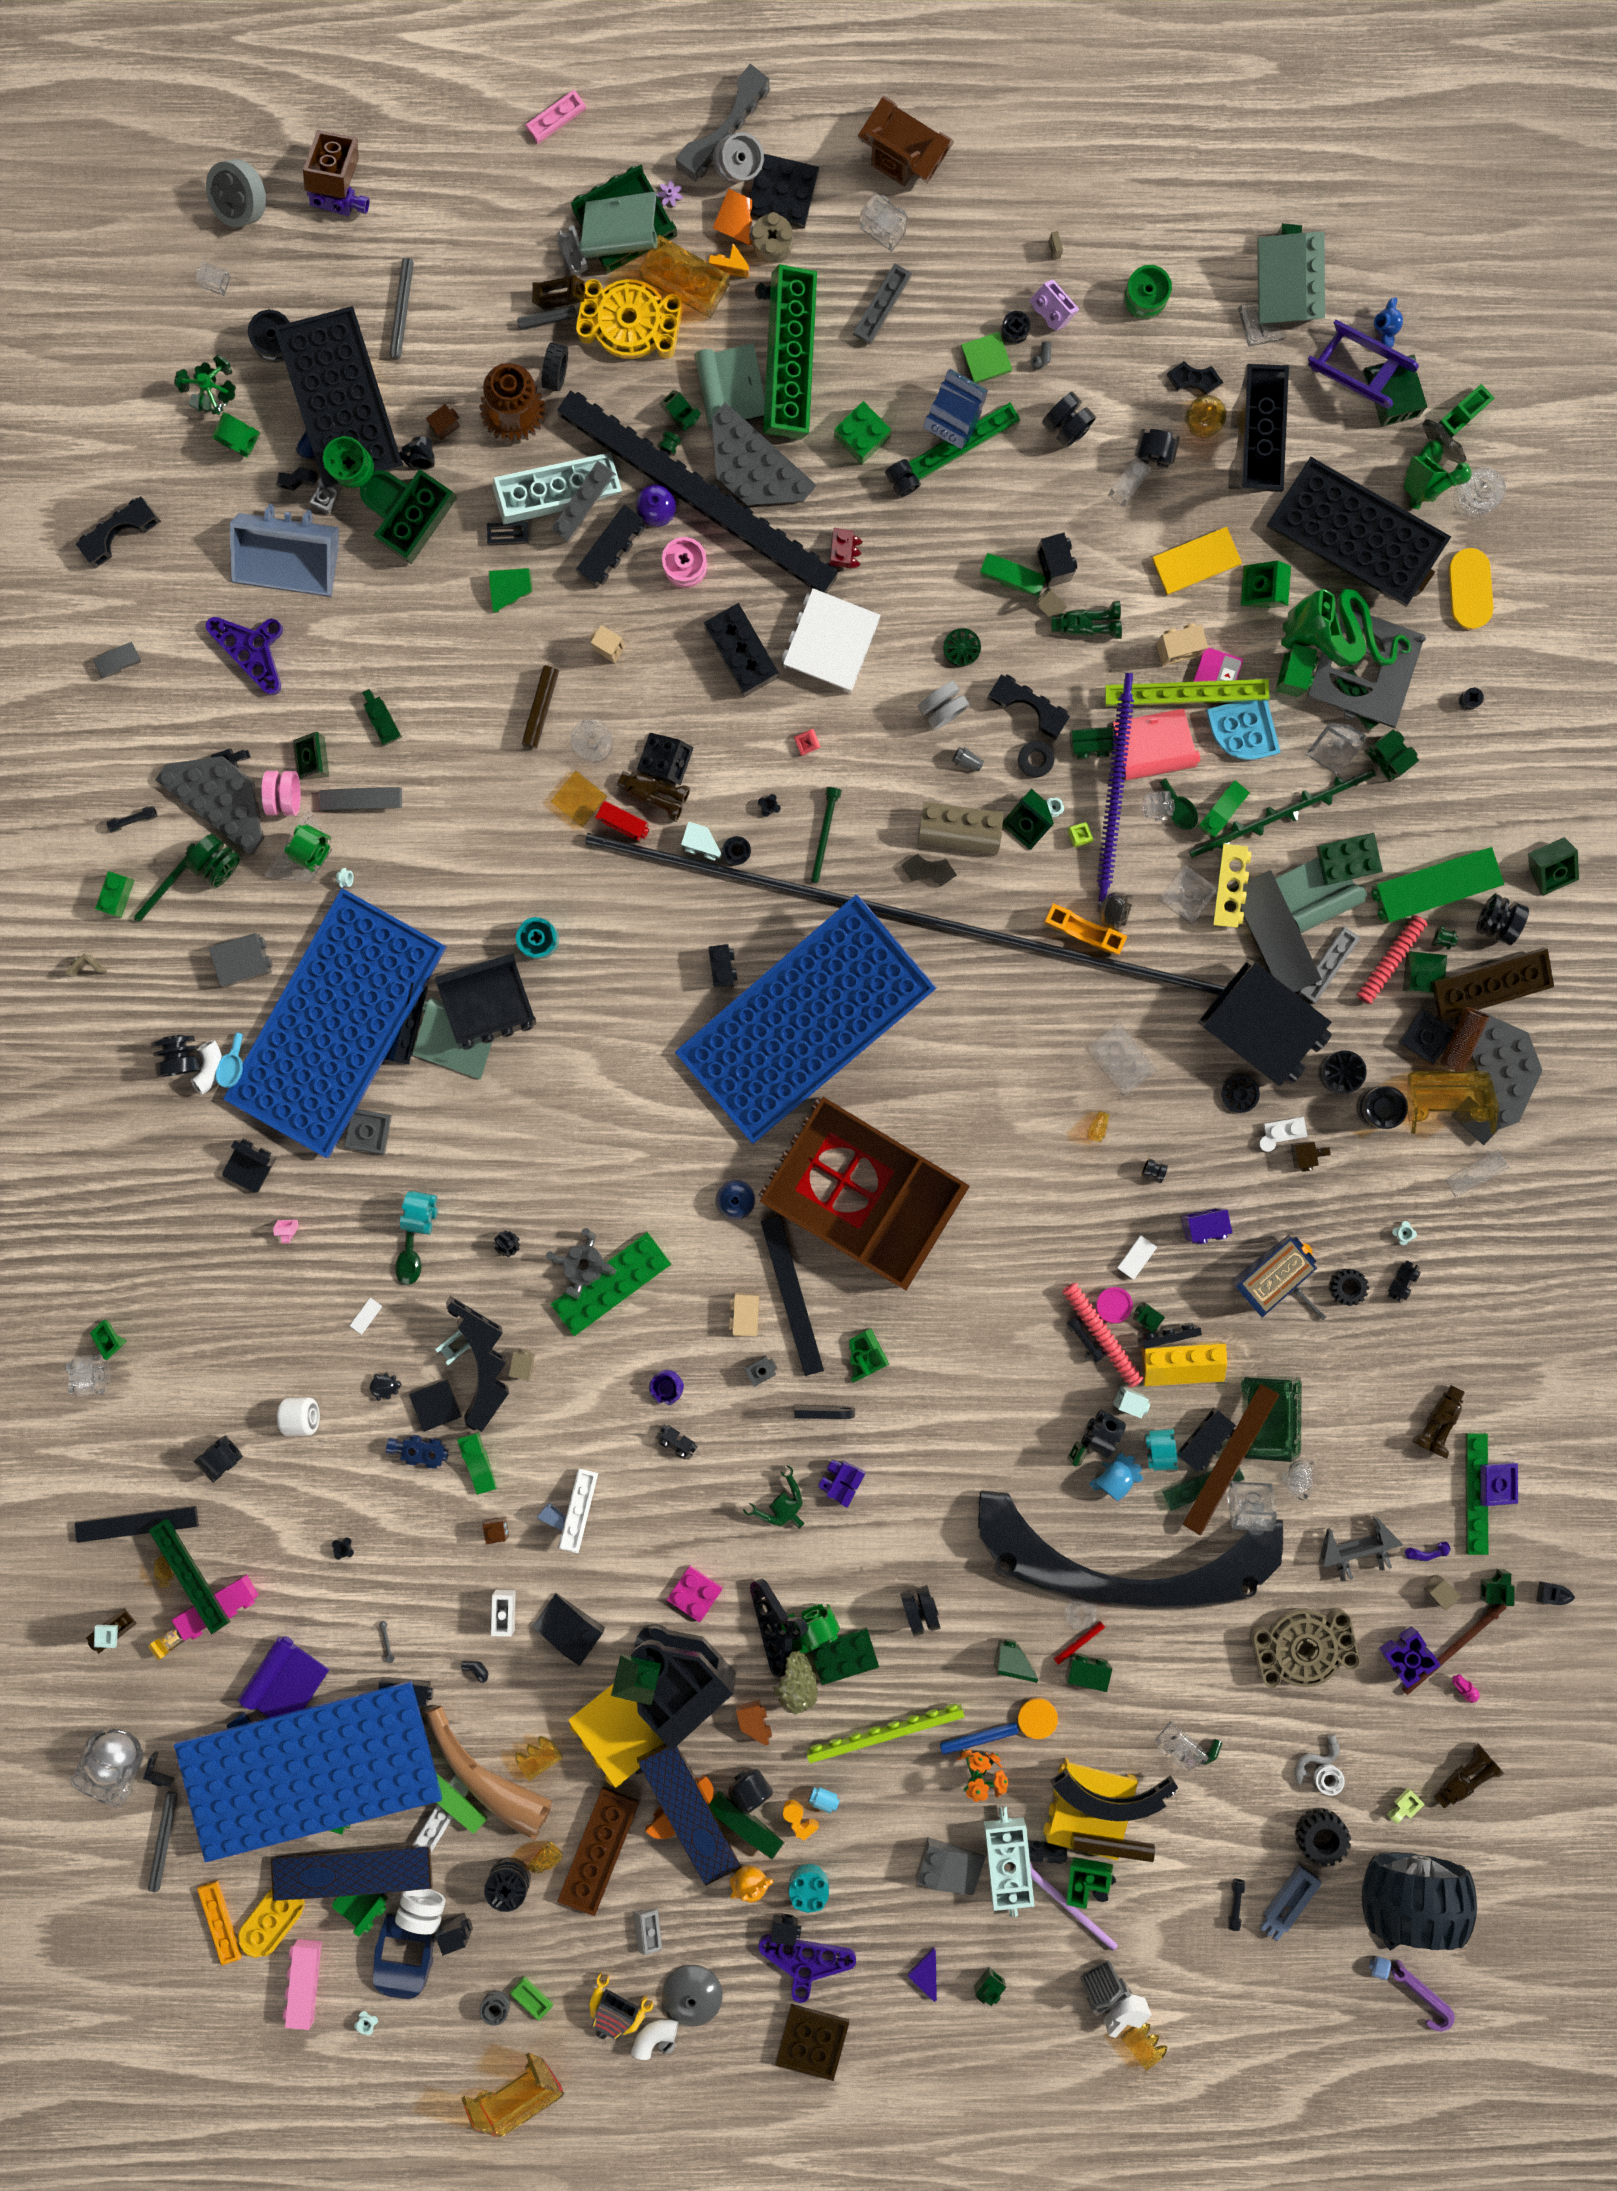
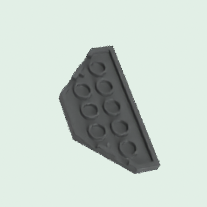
M726 402L712 417L716 478L746 505L802 502L817 486Z
M223 756L168 763L155 779L248 854L253 855L264 840L259 820L261 818L259 804L256 802L255 781Z
M1461 1015L1456 1017L1457 1023L1459 1022ZM1488 1015L1490 1019L1484 1028L1471 1059L1493 1118L1501 1125L1500 1129L1520 1122L1542 1073V1067L1528 1032Z

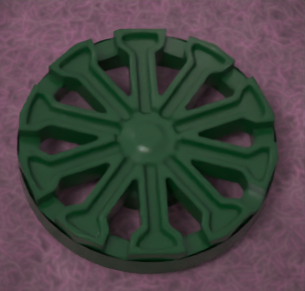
M955 629L947 635L944 641V655L953 665L960 667L969 666L980 655V639L970 629ZM960 632H964V633H965L963 639H962V637H961V633H960ZM956 634L958 640L952 637V635ZM968 635H972L973 637L967 641ZM974 641L977 642V645H970ZM948 649H954L951 653H947ZM957 654L956 660H953L952 656ZM967 654L972 657V660H968ZM961 656H963L964 663L960 662Z

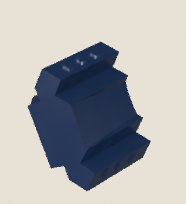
M949 369L945 380L941 383L935 401L931 404L930 412L925 418L923 428L962 449L966 442H969L981 416L988 390L956 371Z

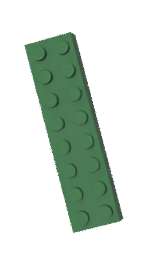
M779 264L771 272L763 434L802 440L809 434L817 271Z

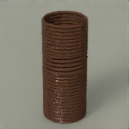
M1466 1007L1440 1063L1454 1071L1465 1072V1068H1467L1490 1017L1479 1010Z

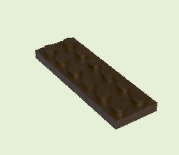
M1541 948L1432 981L1438 1018L1443 1021L1462 1015L1466 1007L1480 1010L1553 988L1554 981L1548 949Z

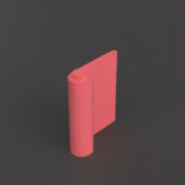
M1184 708L1128 719L1132 721V724H1127L1131 726V729H1127L1131 733L1130 735L1126 734V736L1130 737V740H1125V742H1129V745H1125L1129 750L1124 751L1128 753V756L1123 757L1127 758V761H1123L1127 766L1122 767V769H1126V772H1122V774H1126L1123 777L1125 781L1195 768L1197 763H1200L1199 751H1195ZM1113 722L1114 730H1119V728H1115V725H1119V723Z

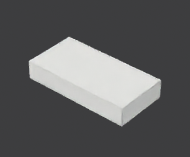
M1140 1235L1117 1268L1134 1280L1157 1246Z

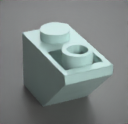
M688 822L681 846L685 848L684 851L694 855L697 852L703 853L704 858L713 861L716 858L721 859V852L708 827Z

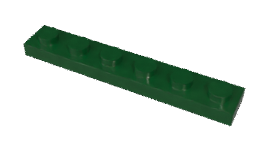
M165 1519L151 1528L149 1533L211 1635L228 1625L231 1621L169 1519Z

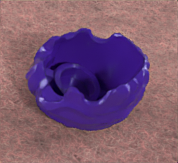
M668 1369L655 1374L649 1383L650 1395L658 1403L664 1402L667 1405L675 1403L681 1397L684 1390V1383L680 1376Z

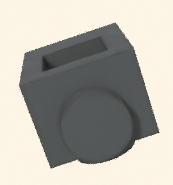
M767 1355L745 1367V1371L754 1387L775 1376V1370H777L775 1362L772 1358L769 1360ZM759 1368H765L766 1373L760 1374L758 1372Z

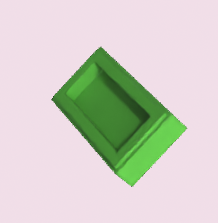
M525 1976L510 1990L509 1994L538 2021L553 2007V2003Z

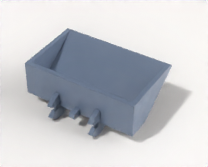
M272 504L265 508L264 517L238 513L230 522L232 583L332 597L339 549V527L313 524L311 510H307L304 513L302 522L291 521V512H285L284 519L275 518V510Z

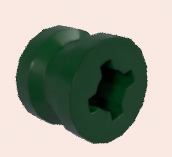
M664 431L662 434L663 439L658 442L657 447L658 449L665 450L669 455L675 456L676 448L681 444L682 440L677 435Z

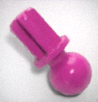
M1460 1674L1452 1677V1683L1467 1702L1475 1703L1479 1700L1480 1693L1473 1687L1470 1681H1466Z

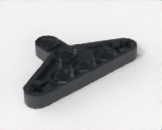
M758 1579L750 1584V1592L770 1671L773 1676L780 1678L786 1675V1658L790 1656L793 1639L806 1635L808 1626L804 1619L800 1617H788L767 1581ZM763 1605L766 1607L767 1613L764 1611ZM795 1623L798 1625L800 1632L796 1629ZM767 1624L770 1625L772 1632H770V1630L768 1629ZM781 1624L784 1625L786 1632L783 1631ZM772 1643L775 1645L777 1652L774 1650Z

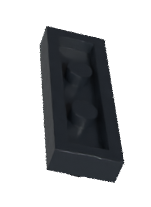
M1185 1323L1181 1325L1182 1328H1164L1161 1333L1157 1334L1155 1332H1147L1143 1334V1337L1137 1338L1138 1345L1143 1349L1201 1336V1327L1193 1325V1323Z

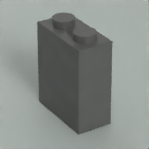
M253 933L209 947L222 987H229L272 973L271 967H273L270 956L266 955L264 948H267L263 936L261 937L260 934Z

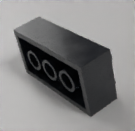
M739 603L703 622L705 630L744 697L779 678V672ZM728 630H735V635H727ZM745 647V653H737L738 648ZM750 664L755 665V670H754V671H751V669L747 670V669H748V665H750Z

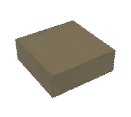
M1058 231L1051 232L1048 243L1052 258L1056 260L1061 258L1063 248Z

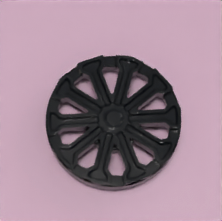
M1239 1075L1225 1082L1221 1091V1097L1224 1105L1229 1110L1236 1113H1245L1257 1105L1260 1091L1253 1079ZM1240 1079H1244L1242 1086L1240 1083ZM1233 1080L1236 1081V1087L1232 1084ZM1248 1082L1252 1083L1250 1087L1246 1088ZM1227 1086H1229L1233 1091L1226 1090ZM1252 1090L1256 1092L1255 1094H1249ZM1226 1094L1233 1095L1228 1099L1225 1098ZM1248 1098H1254V1102L1252 1103ZM1234 1100L1233 1105L1230 1106L1229 1102ZM1238 1103L1240 1104L1239 1110L1236 1109Z

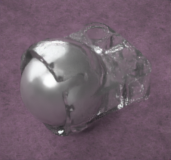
M109 1729L107 1734H105L104 1730L96 1732L85 1744L75 1773L70 1778L71 1785L78 1791L114 1808L122 1807L133 1792L132 1786L143 1761V1750L141 1749L140 1742L129 1732L120 1729Z

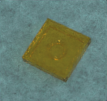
M575 771L551 800V803L583 828L608 796L579 772Z

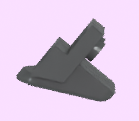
M1109 1960L1094 1966L1081 1975V1981L1088 1994L1086 1999L1096 2016L1132 1996L1129 1986L1122 1978L1119 1979Z

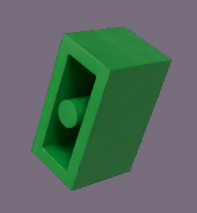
M108 871L95 909L122 918L135 880Z

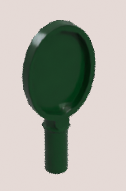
M1166 778L1161 780L1159 783L1171 800L1169 813L1173 822L1184 830L1194 828L1198 822V812L1194 804L1185 797H1178Z
M406 1231L405 1251L400 1253L395 1264L396 1276L404 1285L415 1283L422 1269L421 1259L413 1251L414 1232Z

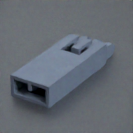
M1298 1864L1265 1910L1266 1918L1259 1929L1263 1932L1267 1929L1266 1934L1269 1937L1273 1935L1272 1939L1278 1941L1285 1931L1288 1932L1322 1884L1321 1880ZM1285 1905L1289 1906V1911L1282 1919L1281 1915L1285 1914V1910L1283 1908L1285 1907Z

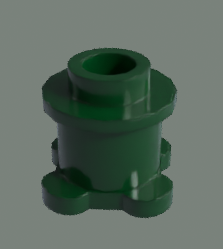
M1442 925L1437 927L1432 946L1442 945L1447 950L1455 947L1458 941L1456 931L1444 930Z

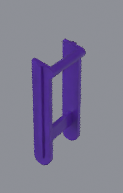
M1335 319L1333 323L1337 333L1318 359L1311 355L1308 357V366L1315 373L1319 372L1385 408H1391L1393 401L1388 396L1380 393L1399 365L1411 372H1416L1419 368L1418 363ZM1343 337L1388 359L1369 386L1325 363Z

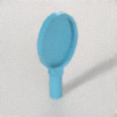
M235 1033L230 1053L220 1059L216 1069V1080L224 1088L233 1087L239 1081L242 1074V1060L238 1056L243 1038L241 1033Z

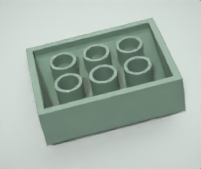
M1325 231L1258 237V324L1325 318Z

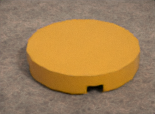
M1041 1697L1031 1698L1020 1706L1018 1724L1026 1736L1033 1739H1044L1055 1731L1058 1724V1714L1055 1707L1048 1700Z

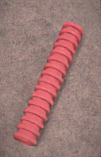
M1417 915L1411 916L1412 920L1407 922L1408 926H1404L1405 930L1400 932L1401 935L1397 936V941H1394L1393 946L1389 947L1390 951H1387L1386 956L1382 957L1383 961H1379V966L1375 967L1376 971H1373L1371 973L1372 976L1367 978L1368 982H1364V987L1360 988L1361 992H1357L1356 995L1361 1001L1366 1004H1372V999H1376V994H1379L1380 989L1384 988L1383 984L1388 982L1387 978H1391L1390 974L1395 972L1394 969L1398 968V963H1401L1402 958L1406 957L1405 953H1408L1409 948L1413 947L1412 943H1416V938L1420 937V932L1422 933L1424 931L1423 928L1428 926L1423 918Z

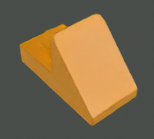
M734 244L732 245L730 259L721 254L710 255L709 271L749 278V266Z

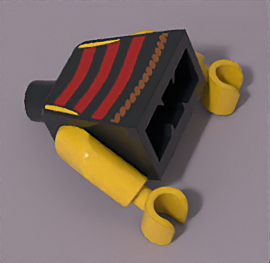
M601 1972L597 1977L598 1986L594 1988L589 2002L590 2016L594 2019L592 2026L597 2029L596 2035L600 2039H605L607 2036L618 2039L621 2035L637 2030L645 2017L644 2013L652 2010L653 2001L648 2006H644L643 2004L647 2000V1996H644L641 1999V2008L639 2010L637 2005L608 1989L602 1991L603 1987L609 1983L610 1977L608 1975L607 1981L601 1982Z

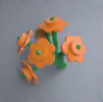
M965 1749L964 1752L960 1753L961 1757L956 1760L966 1759L971 1778L968 1779V1785L964 1787L967 1797L972 1798L974 1802H979V1800L985 1801L988 1798L987 1791L989 1787H993L995 1797L997 1798L1006 1793L1008 1779L1003 1770L995 1772L994 1781L985 1782L983 1777L991 1769L993 1763L997 1764L1001 1769L1003 1768L999 1764L1001 1761L999 1755L993 1752L989 1755L985 1751V1755L988 1756L986 1757L982 1756L979 1752L972 1753V1750L967 1751Z

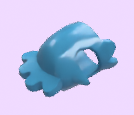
M1119 1453L1115 1461L1102 1463L1106 1468L1105 1472L1092 1480L1089 1485L1094 1490H1104L1118 1502L1126 1496L1134 1482L1139 1483L1143 1481V1476L1139 1474L1142 1471V1467L1138 1463L1134 1464L1136 1461L1134 1456L1130 1455L1125 1458L1123 1453Z

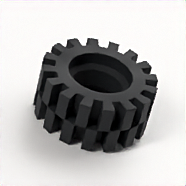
M1345 1268L1342 1271H1337V1274L1331 1277L1333 1280L1329 1282L1331 1285L1329 1291L1332 1292L1331 1296L1337 1302L1348 1306L1358 1305L1360 1301L1363 1302L1365 1300V1296H1368V1293H1366L1369 1290V1286H1367L1368 1280L1359 1271ZM1348 1279L1356 1283V1290L1351 1295H1346L1342 1291V1284Z

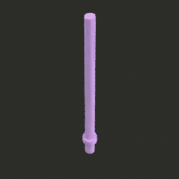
M1030 1864L1031 1878L1107 1947L1114 1951L1118 1944L1079 1909L1067 1906V1899L1038 1874Z

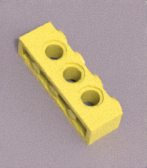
M1223 844L1213 926L1238 928V924H1243L1244 912H1240L1241 904H1245L1246 892H1243V884H1248L1249 872L1245 871L1246 863L1250 864L1251 851H1248V846ZM1232 861H1238L1241 864V869L1233 872L1230 870L1229 864ZM1228 882H1237L1239 885L1238 890L1230 892L1227 889ZM1233 901L1236 904L1235 911L1227 912L1224 908L1225 903Z

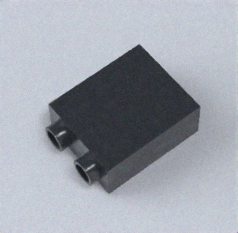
M1247 959L1197 1022L1279 1086L1285 1080L1289 1084L1294 1083L1306 1068V1065L1301 1060L1310 1049H1313L1315 1052L1320 1051L1332 1036V1033L1327 1030L1332 1023L1328 1018L1250 959Z

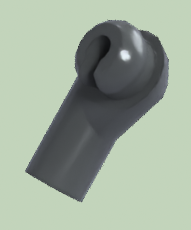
M1042 342L1041 354L1032 357L1030 363L1034 369H1042L1050 363L1051 342Z

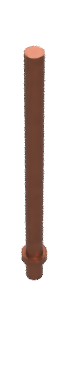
M1498 1604L1493 1609L1490 1608L1488 1614L1437 1658L1440 1665L1442 1666L1490 1622L1494 1619L1497 1620L1499 1618L1498 1615L1507 1607ZM1437 1669L1428 1675L1423 1671L1418 1675L1420 1677L1419 1681L1409 1688L1404 1687L1402 1690L1408 1696Z

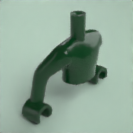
M786 1465L790 1473L784 1475L780 1471V1474L787 1479L793 1498H790L783 1492L769 1505L775 1517L756 1509L752 1503H749L752 1506V1511L747 1513L743 1509V1512L746 1515H754L778 1527H782L791 1520L800 1529L805 1523L796 1514L803 1505L802 1496L792 1476V1467Z

